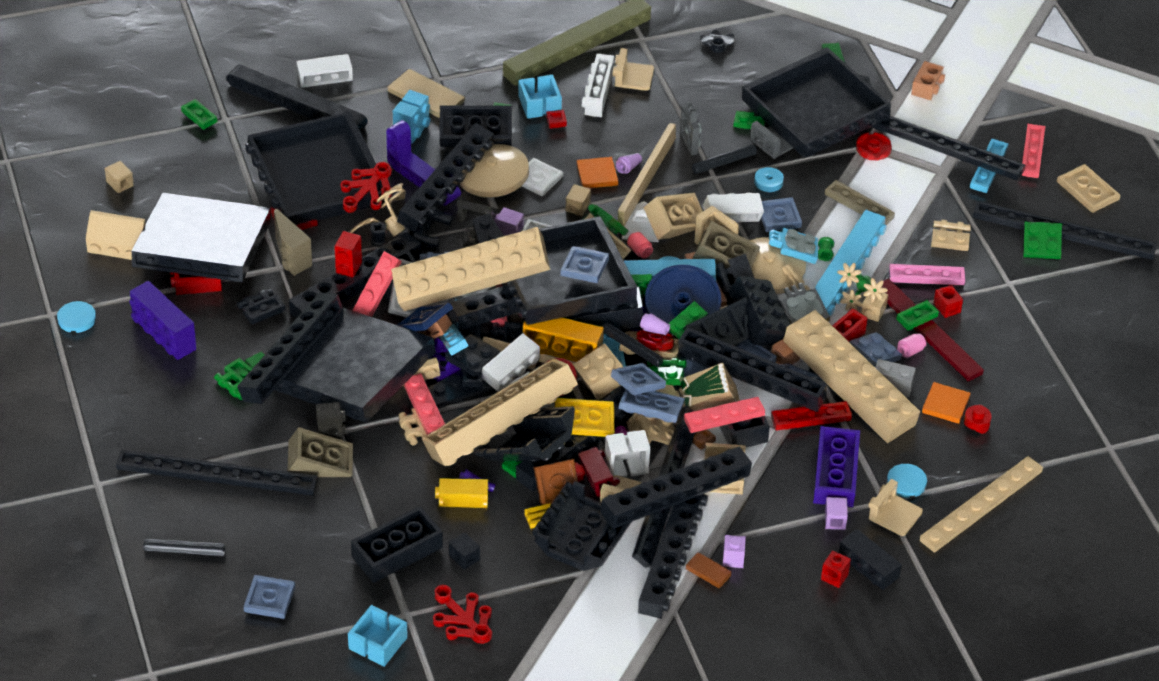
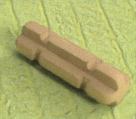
M790 264L785 265L781 269L783 274L788 276V280L792 285H796L797 289H799L798 283L802 282L806 291L811 290L808 285L805 286L803 279L796 271H793L794 268Z

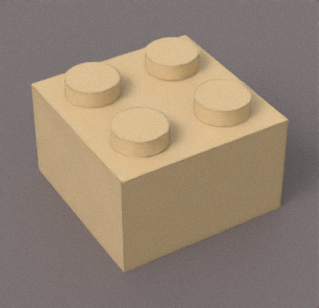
M603 344L573 364L580 379L597 401L621 386L611 377V372L613 369L622 368L623 365L606 344Z

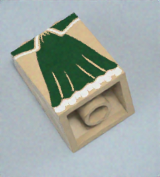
M723 363L684 377L681 382V388H679L682 398H685L683 407L688 405L693 411L740 401L737 386Z

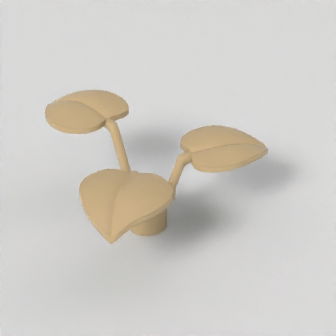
M403 183L395 185L377 199L378 203L383 199L385 201L381 209L386 205L389 209L391 217L386 219L385 223L386 228L393 237L405 230V227L397 222L398 217H396L391 206L393 201L405 199L406 191L402 188ZM399 191L396 194H394L391 198H389L390 194ZM374 217L368 218L354 226L349 233H353L356 229L366 224L380 221Z

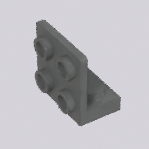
M758 121L752 123L750 140L773 159L793 149L771 126L766 128Z

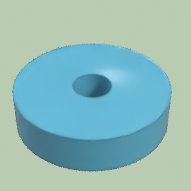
M765 167L755 173L754 183L758 189L764 192H775L782 188L784 176L778 169Z

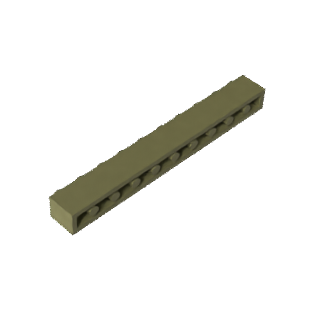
M629 0L504 61L503 76L513 85L517 86L521 79L536 77L651 20V6L644 0Z

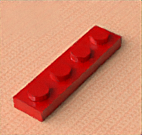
M847 401L822 404L818 412L806 407L771 411V419L775 431L851 421L852 414Z

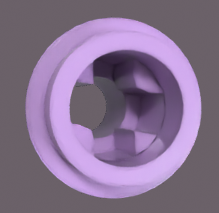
M638 153L619 157L616 161V168L620 173L628 174L642 162V157Z
M652 313L644 314L640 322V327L646 332L667 335L670 330V324H667Z

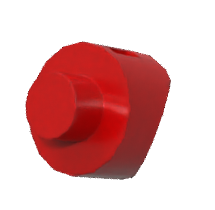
M983 405L970 406L965 412L964 425L984 434L990 428L991 412Z

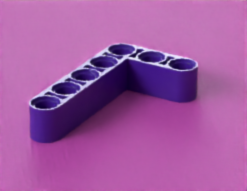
M400 120L386 130L387 161L395 171L420 188L435 169L411 152V129L406 121ZM458 186L452 195L448 194L443 204L444 206L461 196Z

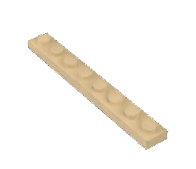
M1027 456L920 536V542L935 553L1042 473L1043 467Z

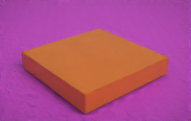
M612 157L576 161L582 187L618 186V178Z
M933 382L922 408V413L959 424L971 393Z

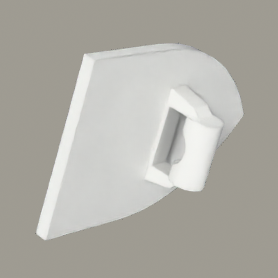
M645 201L637 204L624 226L629 231L625 236L622 235V239L628 240L632 233L641 232L649 242H659L643 208L648 204Z

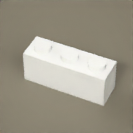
M348 54L296 61L297 76L301 88L353 81L352 65Z
M759 193L707 195L703 203L704 211L713 206L735 222H758L764 213Z
M521 334L482 368V379L498 392L509 386L510 382L517 376L523 375L531 364L537 363L540 358V347L525 334Z

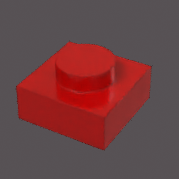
M564 110L546 112L549 129L567 127Z

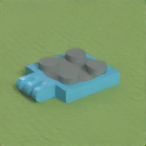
M783 228L781 232L776 230L769 232V244L780 248V254L816 264L818 259V238Z

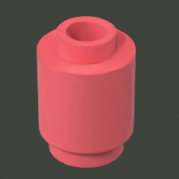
M641 232L632 233L628 237L627 245L638 257L645 259L652 254V244Z

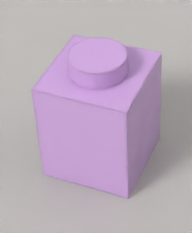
M503 208L500 214L496 215L494 221L502 234L507 236L522 231L524 227V214Z
M827 497L825 529L846 530L847 498Z
M725 535L723 567L743 568L745 536Z

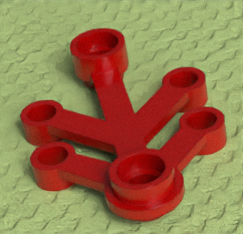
M379 162L372 169L352 170L351 178L354 181L343 180L340 186L341 191L348 193L351 191V188H362L354 196H347L343 199V209L348 213L354 212L358 207V202L370 191V207L373 210H379L382 201L377 202L379 196L376 183L381 180L383 187L381 195L391 189L388 177L392 173L390 165L386 162ZM363 176H372L370 179L361 180Z
M439 585L436 587V601L440 604H446L457 616L436 613L433 616V624L436 627H442L445 623L467 625L469 628L461 629L456 626H448L446 628L447 639L455 640L459 636L470 637L473 641L480 644L489 642L492 638V631L487 624L488 619L491 617V608L487 605L479 608L480 621L477 624L473 620L475 606L479 602V597L476 593L472 592L466 595L467 607L465 612L451 598V588L449 586Z

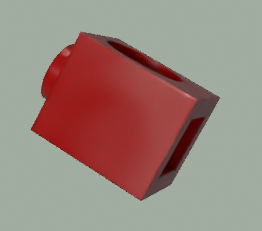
M950 285L935 290L933 304L943 317L946 318L961 313L963 298Z
M832 550L823 563L821 580L840 588L849 575L851 559Z

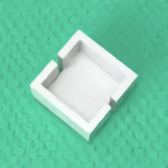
M645 430L627 432V435L623 433L606 435L604 461L613 476L627 477L623 460L627 462L631 477L649 474L650 445Z

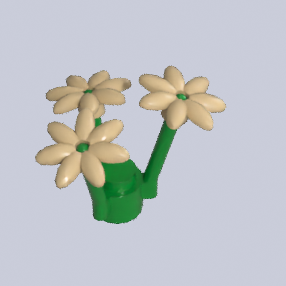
M844 263V270L837 271L838 274L843 276L839 280L840 283L847 280V286L850 287L852 281H854L858 289L856 293H854L853 289L850 290L849 294L842 292L845 299L840 300V303L846 304V311L850 308L858 311L857 306L862 307L863 303L858 301L862 297L860 295L862 292H865L863 296H870V301L874 302L876 297L879 300H883L881 293L888 291L886 288H881L884 283L883 280L876 284L874 278L863 276L860 270H855V263H852L850 268Z

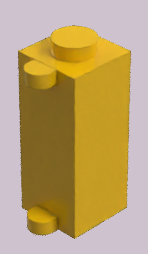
M440 478L439 487H435V499H439V507L488 508V479Z

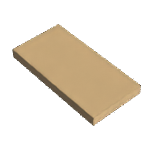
M408 69L388 86V92L401 99L409 90L429 96V113L440 118V105H461L465 102L464 96L411 69Z

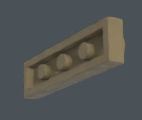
M837 180L825 189V195L861 215L865 210L885 216V225L895 218V212Z

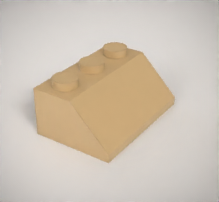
M91 210L86 234L87 252L132 260L131 251L146 225L145 219Z

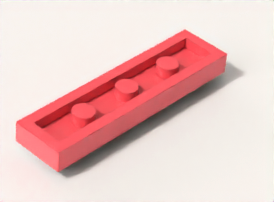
M1027 125L1022 164L1026 166L1021 176L1039 177L1045 126Z
M385 251L383 252L352 311L370 317L373 316L393 279L391 269L400 266L402 262L400 259Z
M422 374L413 375L404 384V387L428 435L445 425Z
M753 397L684 414V421L690 433L765 416V409L759 397Z

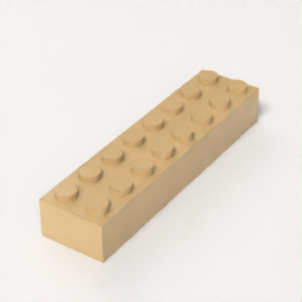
M538 227L391 269L398 304L404 311L551 270L543 235Z
M816 310L787 327L783 341L844 401H847L848 405L887 443L916 425L920 411Z
M553 358L423 437L422 441L433 460L444 466H450L462 455L472 453L475 447L488 443L491 440L490 438L496 434L500 435L506 432L509 426L521 423L527 415L540 411V407L555 402L558 396L570 393L578 383L569 365Z

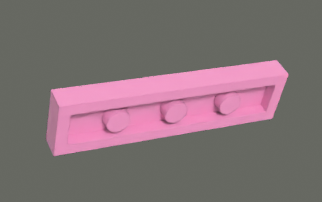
M890 264L889 278L892 282L965 285L964 267Z

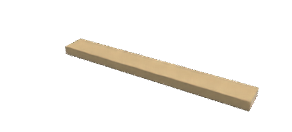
M668 124L618 209V222L623 226L626 225L676 139V124Z

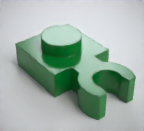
M736 111L733 127L751 130L752 123L758 121L764 126L765 121L760 116L754 117V113Z

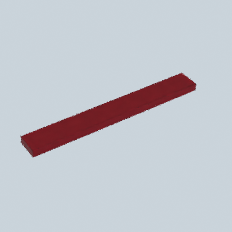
M889 278L884 280L881 288L888 290L885 292L888 294L887 304L897 314L916 305ZM933 320L913 328L918 334L923 335L925 340L968 382L983 375L984 369Z

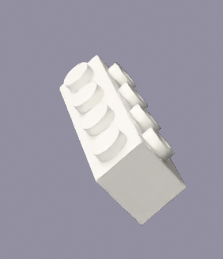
M596 55L595 62L591 65L592 74H589L588 85L585 88L586 97L582 99V107L585 108L584 115L602 117L613 74L614 56Z

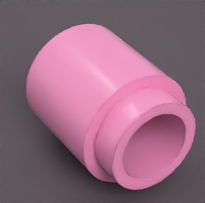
M912 334L898 342L897 350L902 353L903 357L909 358L924 349L926 340L921 334Z

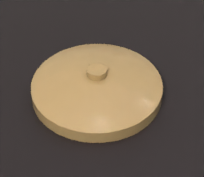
M493 144L489 151L486 150L484 152L482 160L475 163L474 169L470 173H466V177L460 185L465 191L480 197L507 195L520 188L526 182L529 176L528 159L522 151L515 147Z
M769 237L749 240L760 246L751 268L754 278L771 281L776 294L785 293L784 288L786 287L790 291L792 290V283L788 280V276H785L781 271L785 265L790 264L794 268L793 271H796L804 279L806 261L780 254V248L769 244Z

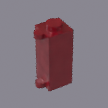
M595 447L578 454L580 464L583 466L585 475L597 497H600L603 483L614 487L620 484L619 478H613L603 459L605 457L603 450H598Z

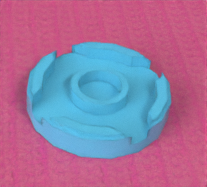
M75 301L67 303L57 313L58 324L67 332L76 331V333L86 331L95 323V309L86 302Z
M896 465L889 470L887 475V483L890 479L898 482L897 496L910 498V496L915 495L917 497L925 491L927 485L926 474L915 465Z

